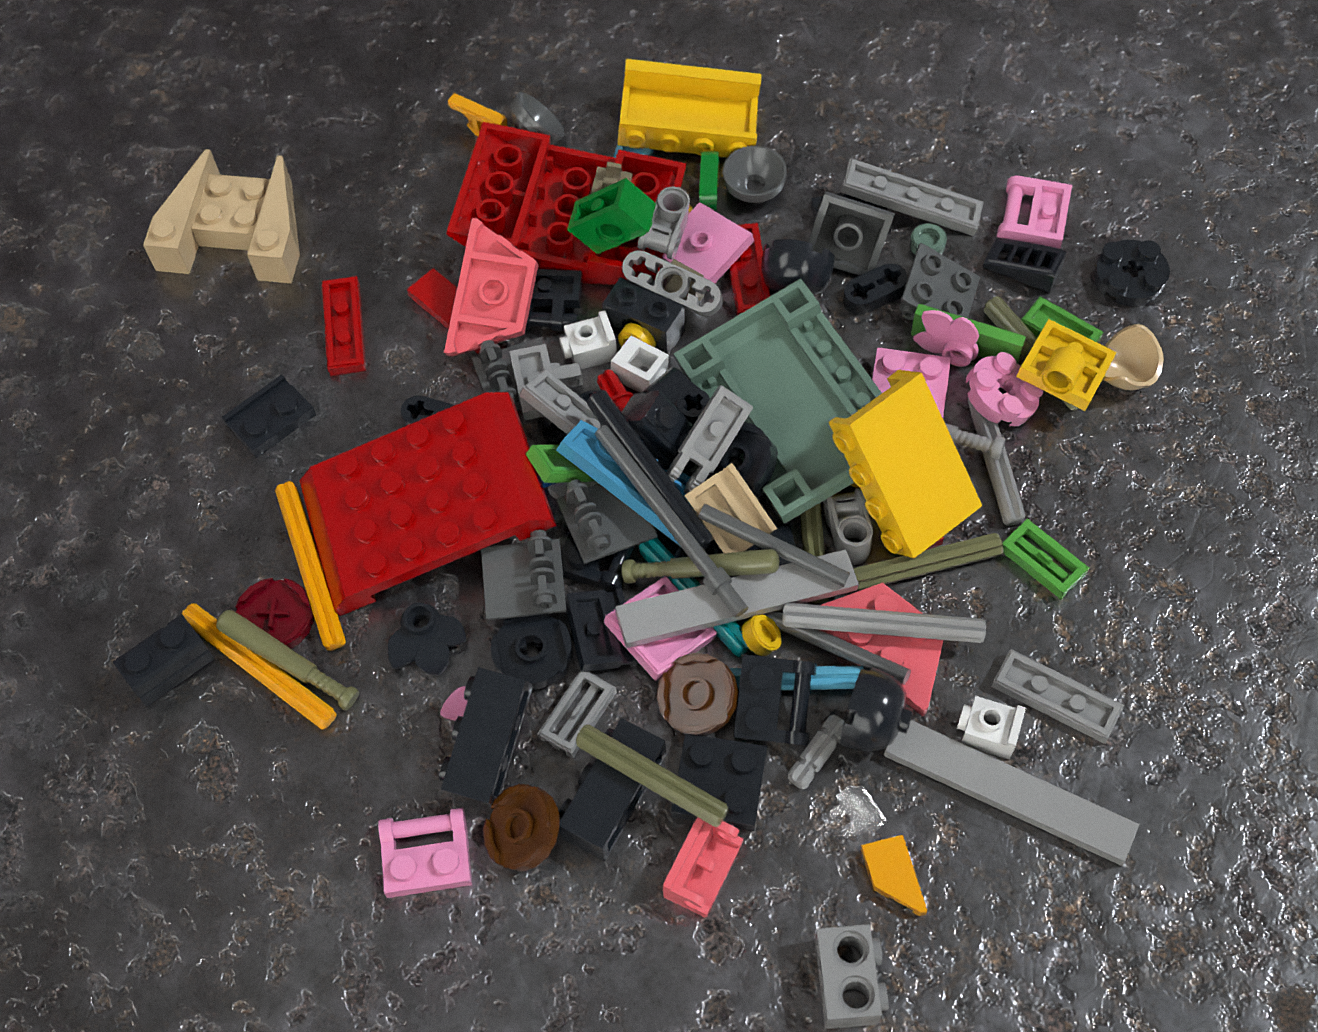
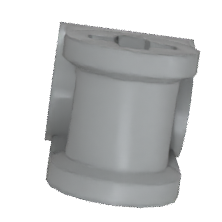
M667 187L659 193L655 202L652 226L648 233L639 237L638 249L645 250L650 248L665 253L668 259L673 260L675 258L682 235L687 226L690 203L688 194L679 187Z
M855 488L853 493L831 496L823 501L825 520L831 531L835 551L846 550L852 565L862 564L869 558L873 537V527L865 507L866 499L860 488ZM855 538L860 540L861 542L853 543L848 541L847 539Z

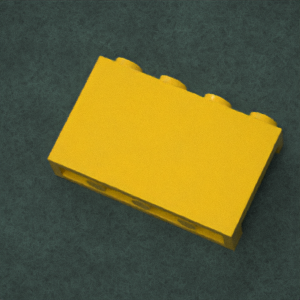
M626 59L617 145L635 149L649 148L665 152L690 153L700 156L701 151L719 152V157L726 158L738 149L756 146L757 109L761 74Z
M897 370L887 378L891 386L889 389L850 417H834L829 421V425L834 433L832 438L835 446L844 454L850 466V477L860 487L866 499V510L876 520L882 532L881 540L884 546L894 554L914 559L982 507V503L922 372Z

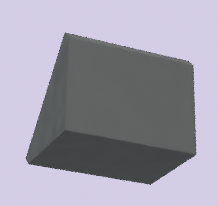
M825 191L808 242L813 243L812 251L822 254L824 247L835 255L834 268L860 276L876 268L895 213Z

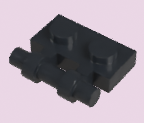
M537 270L525 330H531L532 327H551L552 331H563L565 325L578 322V314H565V308H580L583 283L582 271ZM533 307H552V313L533 312Z

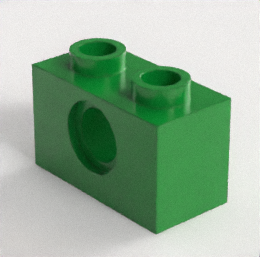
M624 178L575 201L567 230L595 253L599 254L648 233L652 226L656 203L627 178Z

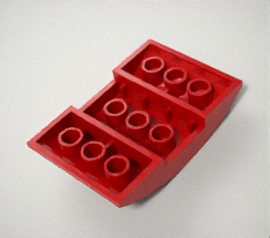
M482 122L447 228V236L466 247L471 220L476 218L498 236L501 235L511 242L519 251L525 252L536 260L538 269L582 271L583 283L615 285L620 277L627 280L622 269L623 261L631 252L641 250L638 249L639 237L627 241L616 248H611L599 254L595 253L567 230L575 201L591 194L597 167L606 168L607 162L622 164V171L632 173V183L656 202L659 193L667 187L681 188L687 163L619 149L616 158L551 145L550 135ZM650 248L641 250L663 259L664 253ZM642 261L640 265L634 264L632 266L636 273L635 277H638L640 273H645L655 280L657 274L647 269L645 261Z

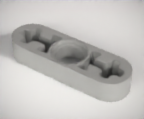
M641 250L631 252L623 261L622 269L628 281L684 305L685 309L700 316H711L717 313L722 306L723 298L718 286L708 279ZM642 261H645L647 269L657 274L654 286L650 285L654 281L650 275L640 273L638 277H635L636 273L632 266L634 264L640 265ZM671 274H677L683 280L681 288L674 293L664 291L662 286L664 279ZM690 282H695L692 288L700 294H705L707 290H711L710 295L714 301L712 303L706 302L703 307L700 306L698 298L688 293Z

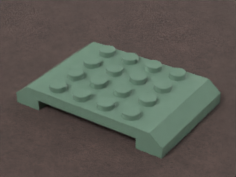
M802 279L673 353L687 379L705 391L710 398L717 387L722 385L753 406L745 422L759 427L778 450L774 473L766 486L762 488V494L777 517L784 524L854 483L850 477V466L844 454L838 450L833 442L832 436L834 433L829 425V421L834 417H850L882 394V392L822 313L819 302ZM741 453V455H740V457H739V459H740V461L742 462V464H743V462H744V460H745V459L743 458V457H744V453Z

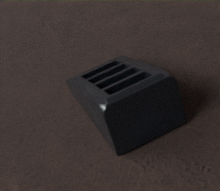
M997 237L983 263V268L1050 293L1063 267L1067 252L1053 247ZM1001 251L1008 253L1005 260L997 259ZM1014 256L1021 258L1018 263L1012 262ZM1027 261L1034 263L1033 266L1026 265Z

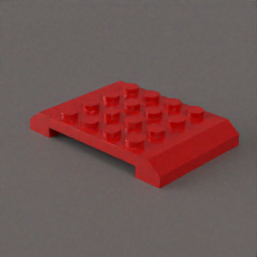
M485 392L315 464L302 476L299 481L333 607L339 616L376 602L375 593L516 535L519 541L531 537V532L546 531L556 526L539 474L526 456L530 448L514 401L508 392Z

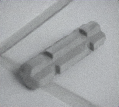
M830 715L822 725V731L816 733L800 755V762L796 761L789 770L788 780L796 787L806 789L814 779V772H819L835 750V745L841 741L843 725L846 723L837 715Z

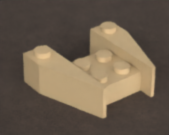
M205 149L152 218L143 246L155 270L190 274L199 246L248 250L247 256L257 280L292 284L300 254L292 182L283 156H277L270 179L220 175L211 150Z

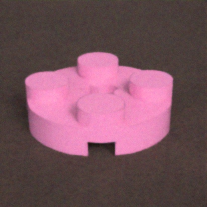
M1000 352L997 356L982 358L976 363L966 377V383L969 381L971 388L967 394L973 407L987 420L996 424L1003 420L1012 422L1009 426H1019L1025 423L1037 410L1039 398L1042 396L1043 390L1016 377L1021 366L1016 363L1012 355L1006 352ZM1001 387L1006 393L1002 394L998 389Z

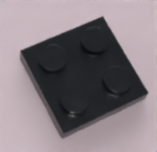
M685 733L678 776L724 802L728 806L724 822L738 829L755 831L768 746ZM672 803V818L696 820L697 816Z

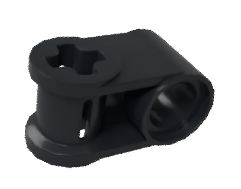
M674 367L669 368L643 391L648 393L660 390L693 425L710 400L709 395L705 391L697 387L680 370Z

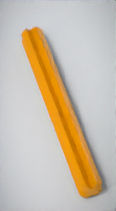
M287 481L284 484H278L275 488V493L322 644L326 650L334 651L345 645V636L338 615L333 607L321 561L298 489L293 482Z
M191 603L182 611L181 614L197 634L317 727L326 729L335 720L336 712L331 706L280 667L220 632L216 627L217 619L199 605Z

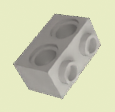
M870 924L818 928L815 935V948L825 1029L878 1025L882 1017V1011L888 1010L885 982L878 983L876 966L882 965L880 939L872 938ZM843 945L854 946L860 952L861 959L855 963H847L839 957L837 950ZM850 989L859 990L866 997L867 1004L860 1009L851 1008L844 1002L843 993Z

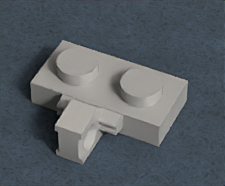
M546 344L509 351L519 395L523 387L545 369L571 390L583 387L579 362L560 366L559 363H550ZM519 396L524 421L544 417L543 414Z

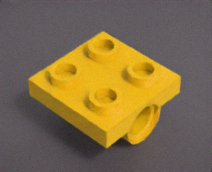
M1048 319L1016 377L1086 411L1117 352Z

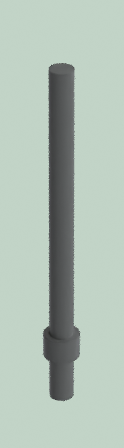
M607 425L600 427L595 432V436L705 577L703 583L713 595H719L736 618L744 614L749 607L731 586L732 579L723 567L717 568Z

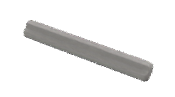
M968 398L967 401L977 434L993 439L996 436H1001L998 424L983 417L973 407ZM1005 446L999 460L991 458L990 453L983 452L1003 523L1007 526L1021 524L1024 521L1025 512Z

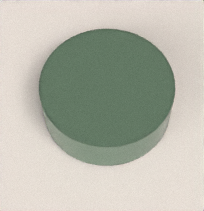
M935 224L917 226L911 234V251L916 254L918 245L921 242L938 253L943 254L947 242L945 231Z

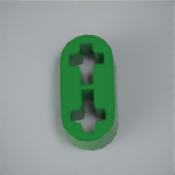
M701 151L699 202L717 211L719 152Z

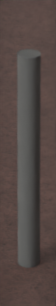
M704 504L698 518L762 549H773L778 553L779 557L841 587H844L850 575V572L712 506Z
M779 611L763 614L771 618L780 630L861 666L867 665L881 669L893 675L903 685L909 679L911 670L822 630L785 627L782 623L783 613Z

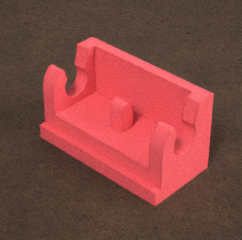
M697 817L663 884L664 898L707 918L743 844V838L737 836L739 830L724 821L718 827H714Z

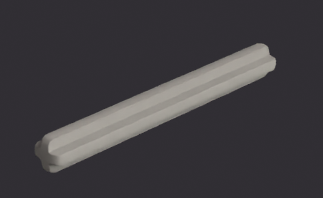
M786 603L783 607L782 623L785 627L982 643L986 636V622L980 618Z

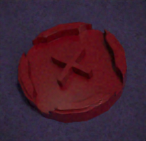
M283 578L284 580L263 579L248 587L237 601L235 606L237 609L236 613L290 649L299 645L310 633L314 622V615L305 589L295 581Z

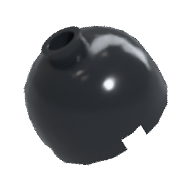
M793 239L773 240L771 248L768 243L764 245L761 266L764 282L770 290L777 293L802 279L815 297L823 292L830 282L835 255L824 247L822 254L812 251L813 243Z
M867 665L863 666L855 683L847 709L850 710L848 715L850 724L844 723L841 745L855 750L873 752L890 746L898 732L907 734L913 710L906 708V691L902 683L893 675L881 669Z

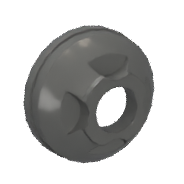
M518 92L510 102L512 120L510 125L512 128L550 135L551 145L556 144L565 135V130L547 107L527 93Z
M747 146L738 149L726 159L723 166V178L727 190L734 197L742 201L758 203L770 200L780 193L785 184L787 174L785 161L777 152L767 147ZM757 180L762 182L764 187L759 191H750L745 188V184L749 181Z

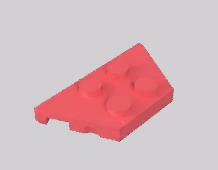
M476 218L471 220L444 353L450 357L480 349V345L487 340H492L496 344L524 335L538 270L536 260L525 252L519 251L511 242L501 235L498 236Z
M883 582L822 604V606L923 614ZM822 630L910 669L909 679L903 685L906 691V704L921 716L927 713L944 640Z

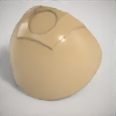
M1141 324L1127 326L1117 332L1106 343L1105 347L1117 353L1102 380L1123 390L1148 388L1158 380L1164 363L1163 351L1155 335L1146 326Z

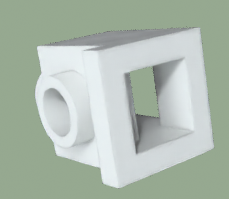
M605 310L598 312V317L565 325V337L559 338L564 358H571L573 363L579 362L581 370L611 362L617 354L616 338Z
M630 336L611 360V370L618 375L623 385L643 393L648 386L668 370L669 355Z
M975 696L972 707L964 704L957 729L964 730L961 743L976 750L1010 760L1017 743L1026 707L1018 705L1017 708ZM984 720L996 723V725H989Z

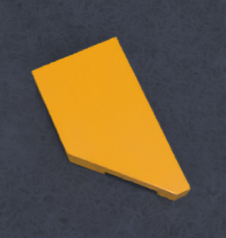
M453 93L448 99V106L452 110L463 113L469 120L467 126L477 136L482 122L508 126L506 116L465 97Z
M903 835L861 845L860 850L873 890L888 899L892 898L908 907L918 916L926 915L928 910Z

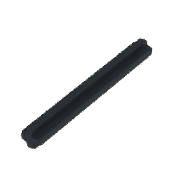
M599 390L591 394L587 400V406L602 426L607 425L700 546L703 549L712 542L713 535L702 520L698 518L696 512L605 390Z

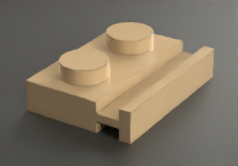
M733 463L684 495L698 516L703 505L707 504L768 534L777 530V527ZM702 520L723 553L746 551L754 545Z

